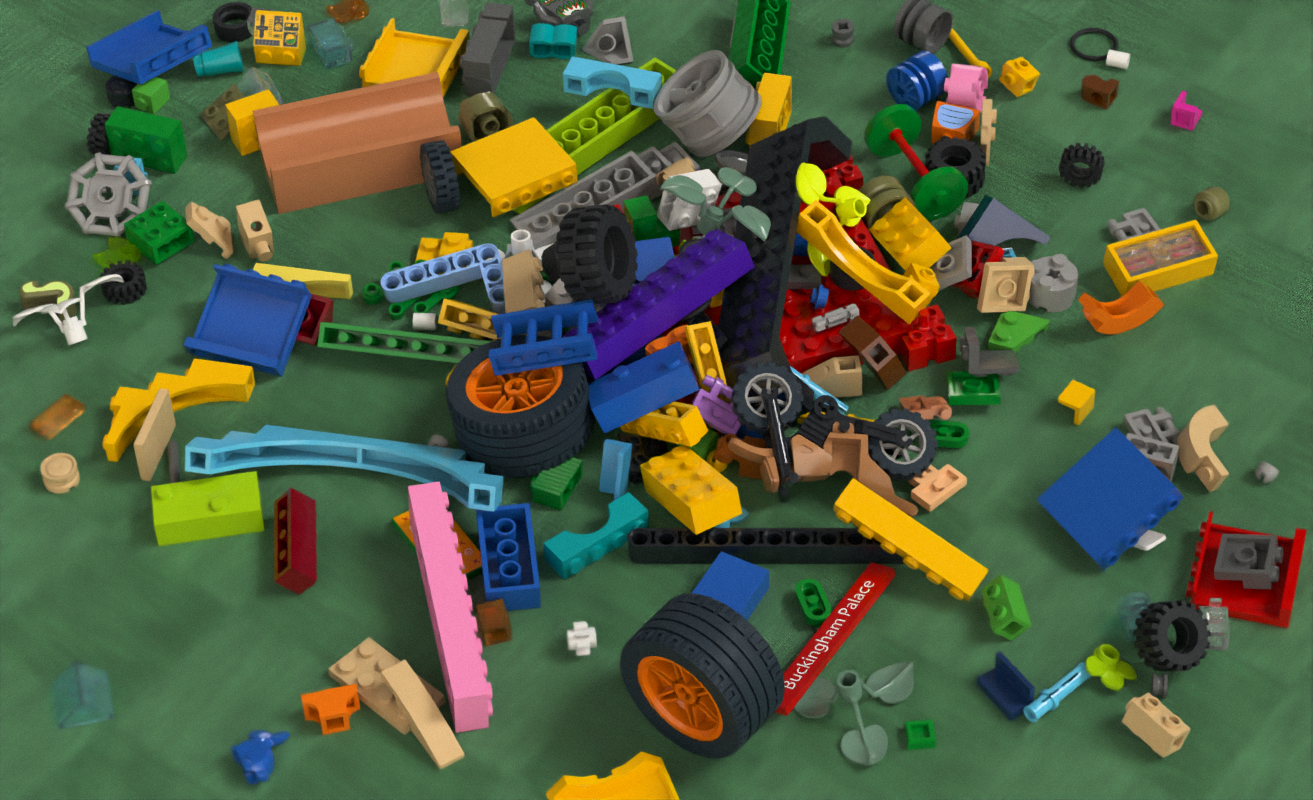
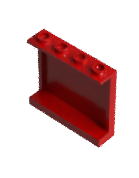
M1209 511L1207 522L1202 521L1199 537L1203 538V542L1197 541L1195 557H1198L1199 561H1193L1190 577L1195 579L1194 582H1188L1186 597L1191 598L1190 603L1196 605L1195 609H1200L1202 612L1289 628L1307 530L1296 528L1294 539L1277 536L1278 547H1283L1282 563H1276V566L1279 567V580L1272 583L1271 590L1243 588V582L1240 580H1216L1214 577V568L1222 534H1271L1213 524V512Z

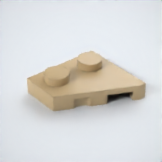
M983 99L980 147L986 155V166H989L990 142L995 141V127H991V123L996 124L997 109H992V99Z
M190 202L185 207L187 225L199 233L208 244L214 241L223 249L221 255L228 259L233 254L230 222L226 218L208 211L207 208Z

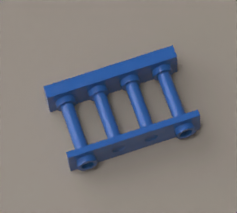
M593 299L491 316L497 338H501L500 348L489 350V359L495 376L597 360V350L592 333L587 334L588 324L598 322ZM577 325V336L562 338V328ZM552 330L551 340L536 342L537 332ZM526 334V344L511 346L512 336Z

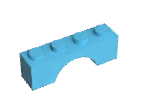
M573 56L563 72L564 92L587 96L598 89L614 88L626 93L631 105L651 109L654 108L656 96L662 88L661 73Z

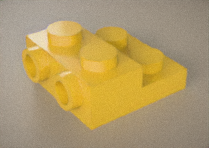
M445 232L443 239L421 238L416 261L420 259L428 261L472 248L473 240H469V234Z

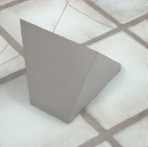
M625 16L602 20L581 50L605 63L618 65L633 62Z

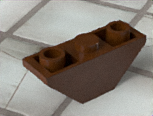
M858 315L838 332L852 350L859 355V358L886 390H889L907 374L894 351Z

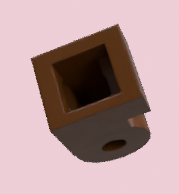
M1087 75L1082 79L1081 98L1090 104L1107 110L1118 97L1119 81L1112 78L1109 81H1105L1097 75Z

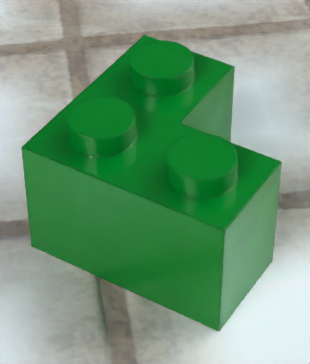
M647 195L624 200V214L627 217V222L631 224L632 234L635 236L636 241L670 237L672 247L680 246V229L669 231L657 217V212H655Z

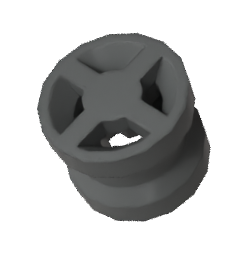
M847 19L834 21L832 23V43L837 47L843 48L851 46L854 43V23Z

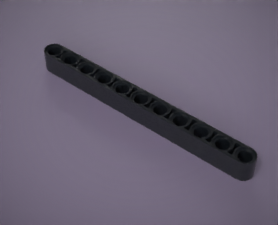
M636 528L630 531L627 537L629 559L637 564H713L721 551L752 564H905L903 557L897 553L892 555L886 552L880 546L881 543L873 537L871 539L864 537L858 532V528H710L697 535L689 528Z

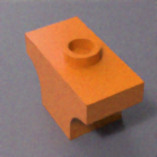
M356 684L327 688L322 691L301 695L305 721L317 722L321 726L323 735L351 730L349 718L355 711L361 709Z

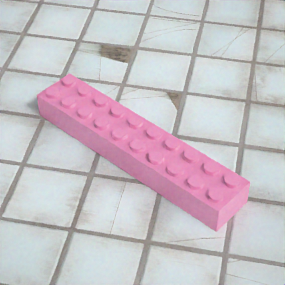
M440 481L408 486L410 525L455 733L489 728L488 716H493L491 699H493L491 683L486 681L488 676L486 661L481 659L483 654L481 639L476 637L478 629L476 618L471 615V611H473L471 596L467 595L466 591H464L468 590L466 574H462L460 570L463 569L461 553H457L456 550L458 548L457 534L450 529L454 528L452 512H448V509H446L449 507L447 491L442 492Z

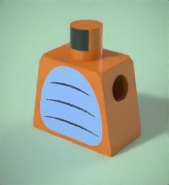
M937 101L932 122L931 142L934 144L946 138H964L970 142L979 130L980 110Z

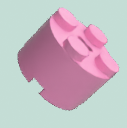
M953 63L950 71L951 76L946 78L944 83V91L948 92L946 103L977 109L981 113L983 99H986V96H983L984 89L988 88L987 69L981 66Z

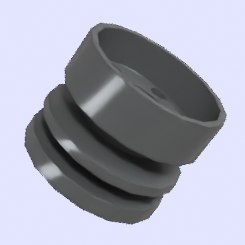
M906 0L896 16L893 33L896 38L910 45L914 44V47L920 50L929 51L934 54L942 48L951 33L953 14L937 4L933 5L929 0Z

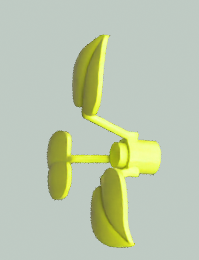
M804 162L798 168L796 188L801 200L809 206L815 200L819 201V199L823 202L835 203L837 206L836 213L840 220L839 223L841 226L845 225L847 227L857 225L861 217L866 214V206L871 200L854 188L842 186L835 191L834 198L825 197L822 195L826 191L824 173L817 166ZM808 242L807 250L812 264L821 275L827 276L830 273V259Z

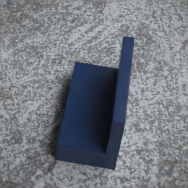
M1001 651L996 653L995 668L977 677L976 685L1010 721L1024 714V707L1034 701L1035 687Z

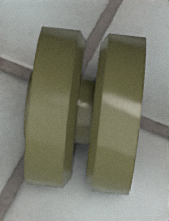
M892 176L873 178L859 189V192L871 200L866 206V214L861 217L867 229L871 228L877 220L881 219L895 204L905 197L916 208L914 201L904 190L901 183Z

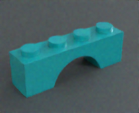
M628 492L608 504L609 520L600 530L590 534H574L564 530L544 542L545 561L563 579L577 574L592 562L600 560L607 553L624 545L628 541L627 537L630 531L636 528H649L648 510Z

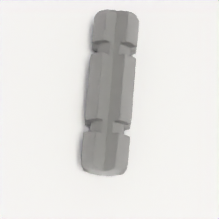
M849 304L845 306V309L841 307L824 313V317L821 315L813 317L811 319V326L815 332L825 330L826 326L831 328L847 322L848 318L852 320L855 316H859V309L856 304Z

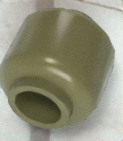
M1213 186L1196 194L1193 206L1196 214L1201 219L1213 221L1227 213L1230 208V200L1222 188Z

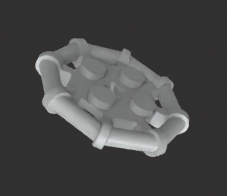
M98 152L95 153L91 160L69 175L71 180L67 203L64 204L65 210L71 213L82 228V232L86 235L99 234L119 238L125 232L124 223L146 211L149 189L152 186V182L146 178L134 162V157L130 155L124 157L105 155ZM105 164L118 165L119 168L117 171L105 170ZM96 167L98 168V171L95 173L96 175L94 177H89L88 179L84 178V176H86ZM128 170L137 180L131 184L124 176ZM83 184L82 198L77 199L79 185ZM108 189H111L113 196L106 200L102 193H106ZM139 190L136 207L131 204L133 191ZM84 205L91 213L87 219L79 209ZM128 209L133 212L121 223H118L117 218L125 215ZM98 218L110 219L111 226L96 225V221Z

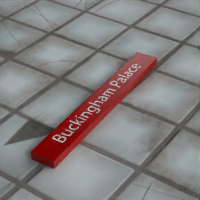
M870 563L784 672L785 692L782 704L775 713L785 716L789 715L895 577L894 568Z

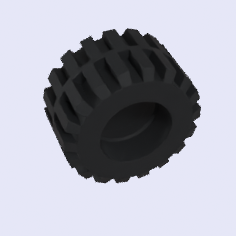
M946 138L943 141L935 142L934 146L928 148L925 157V167L930 172L941 167H954L961 171L968 182L967 198L972 196V193L976 194L979 192V189L984 185L986 155L983 149L977 146V143L969 142L968 139Z
M1182 600L1163 601L1148 605V609H1143L1140 612L1141 618H1136L1135 624L1137 629L1133 630V636H1136V641L1133 643L1135 648H1139L1137 653L1139 658H1145L1144 664L1153 666V669L1157 671H1187L1192 669V667L1198 666L1200 664L1199 659H1204L1207 655L1205 649L1210 647V642L1207 640L1208 636H1211V632L1206 628L1209 625L1207 619L1202 618L1204 613L1200 609H1195L1196 605ZM1170 624L1173 625L1176 631V643L1173 649L1167 639V631Z

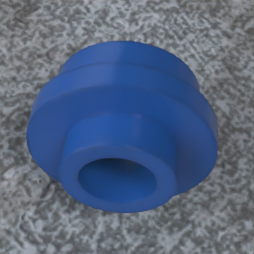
M821 284L818 285L817 289H812L809 303H813V309L816 310L818 307L825 308L829 289L823 288Z

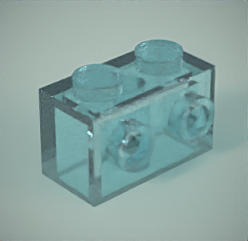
M334 18L308 25L310 43L327 69L353 61V42L351 38L346 37L343 26L338 25Z

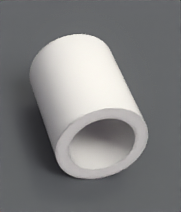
M1109 50L1106 65L1127 70L1130 53Z
M414 313L413 330L436 331L437 313Z

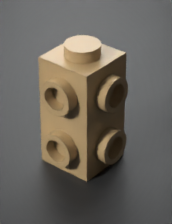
M1150 693L1139 698H1132L1125 707L1127 712L1121 721L1163 758L1181 748L1191 729Z

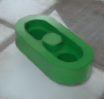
M929 420L931 429H934L936 432L937 447L962 448L968 444L970 430L965 424Z
M803 579L796 584L795 598L804 620L811 626L820 627L831 614V606L822 585L814 579Z

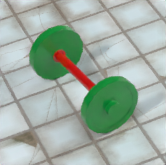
M895 104L886 107L869 121L864 132L865 143L870 151L879 157H891L903 152L921 177L910 194L916 209L927 220H937L946 217L963 203L968 193L966 178L961 171L954 167H941L929 172L910 147L921 131L919 115L914 108L907 104Z

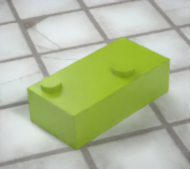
M257 471L151 486L154 528L158 546L265 531Z

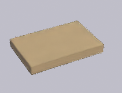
M167 389L158 390L133 443L142 480L151 481L176 426L170 394Z

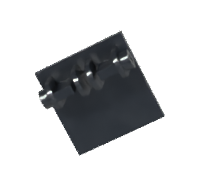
M617 434L620 442L632 444L629 480L634 484H640L643 481L640 465L648 462L653 457L668 453L666 443L663 440L645 436Z

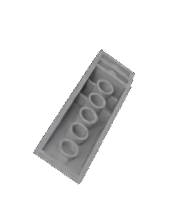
M676 141L659 151L653 146L637 156L633 151H630L582 178L577 183L566 187L510 219V223L516 230H527L531 235L534 249L558 241L556 237L560 231V222L574 208L619 204L624 213V200L647 195L651 201L663 195L662 191L664 190H660L662 183L660 185L657 184L656 174L679 159L688 157L694 164V171H700L701 168Z

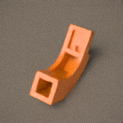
M1138 281L1124 296L1112 302H1099L1085 292L1078 299L1084 307L1082 312L1096 331L1103 334H1120L1134 329L1148 321L1165 305L1156 293L1141 281Z

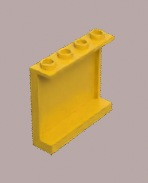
M391 18L387 26H384L380 38L376 39L373 50L368 53L366 62L360 66L359 77L362 78V86L368 87L438 72L444 97L460 68L461 55L466 53L467 41L470 40L469 30L460 29L455 39L397 31L395 30V18Z
M534 117L450 151L456 174L464 173L491 205L493 218L578 182L576 163Z

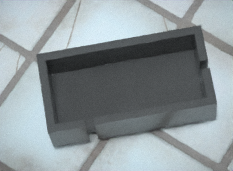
M486 2L484 10L479 12L478 24L474 25L472 38L467 41L465 55L462 54L460 59V68H463L464 72L462 75V86H465L466 96L472 97L478 93L489 91L495 94L516 42L513 5Z

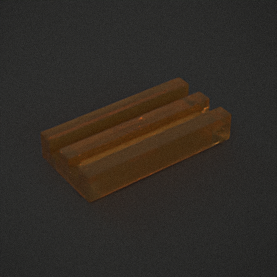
M65 394L30 422L31 430H37L39 435H45V438L50 440L85 411V405L70 395Z

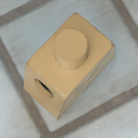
M260 200L236 206L239 235L249 257L252 259L259 258L262 262L270 260L274 252L273 237ZM255 222L257 227L251 229V224Z

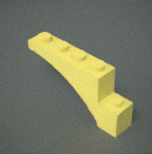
M256 263L253 270L263 276L268 277L272 274L288 282L292 280L301 281L306 284L311 294L325 298L351 299L353 294L351 275L262 263Z

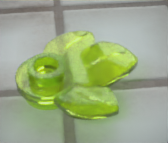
M109 237V249L92 255L95 262L103 266L102 270L105 267L110 269L109 264L111 263L118 265L117 261H122V264H125V261L129 260L132 264L133 262L137 263L141 258L140 250L136 245L129 243L127 239L119 237Z

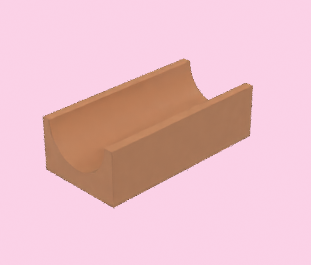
M438 72L253 111L259 152L278 214L424 183L421 168L422 162L420 160V146L422 144L444 140L450 151L462 147L458 125L450 127Z

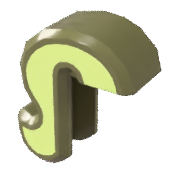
M29 281L19 288L22 307L25 310L40 305L59 304L64 300L76 298L73 286L65 281H50L42 286H39L38 281ZM77 303L66 307L70 318L77 315ZM58 313L59 319L63 324L65 317L63 313Z

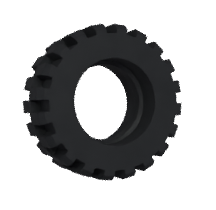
M610 204L572 209L560 222V231L556 237V240H558L556 246L557 268L560 270L559 276L565 284L566 292L576 302L593 299L594 305L622 301L632 291V284L636 280L635 272L638 269V263H636V257L638 256L637 249L635 248L636 240L632 234L631 224L627 222V217L620 209Z

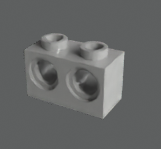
M1127 433L1126 438L1171 482L1177 467L1179 445Z

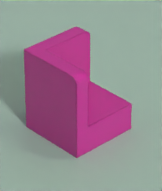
M1182 91L1172 107L1170 124L1193 131L1202 116V110L1186 104L1187 92Z

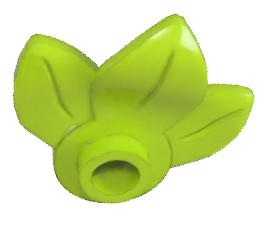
M1102 644L1100 647H1097L1092 656L1086 659L1085 668L1091 676H1100L1101 682L1114 691L1122 689L1124 678L1129 680L1137 678L1132 666L1119 659L1120 653L1109 644Z

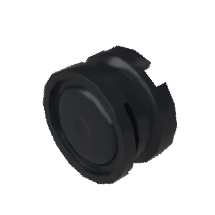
M118 76L111 77L105 84L108 102L114 108L117 106L129 105V108L134 106L132 89L138 83Z

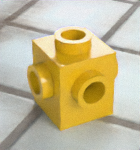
M1021 56L1014 60H1008L1003 65L1002 73L998 80L1018 98L1033 91L1041 73Z
M911 262L902 275L914 279L931 293L926 305L928 306L940 288L932 269Z

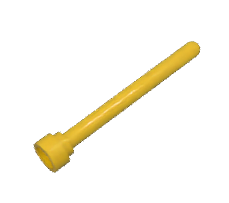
M952 28L948 38L970 65L986 68L989 79L992 75V68L987 62L979 61Z

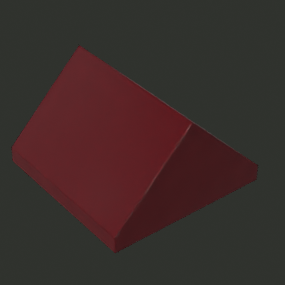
M312 294L295 341L313 346L318 345L320 322L332 323L334 301L332 299Z

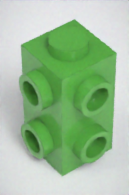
M1000 574L981 589L984 598L983 604L988 611L991 621L990 627L995 634L1012 641L1032 626L1018 583Z

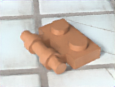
M924 395L898 398L901 411L903 408L910 409V412L913 413L916 411L921 414L924 420L933 419V416L936 415L940 419L947 420L952 414L951 407L941 396L925 398Z

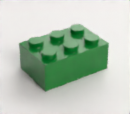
M117 106L105 123L111 155L124 157L130 155L134 158H142L143 167L173 174L177 173L188 156L181 120Z

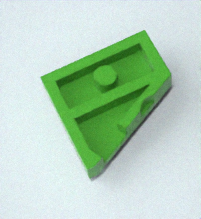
M1015 311L1001 312L988 341V349L1013 350L1016 353L1023 345L1033 341L1035 334L1041 330L1046 332L1049 329L1050 320Z

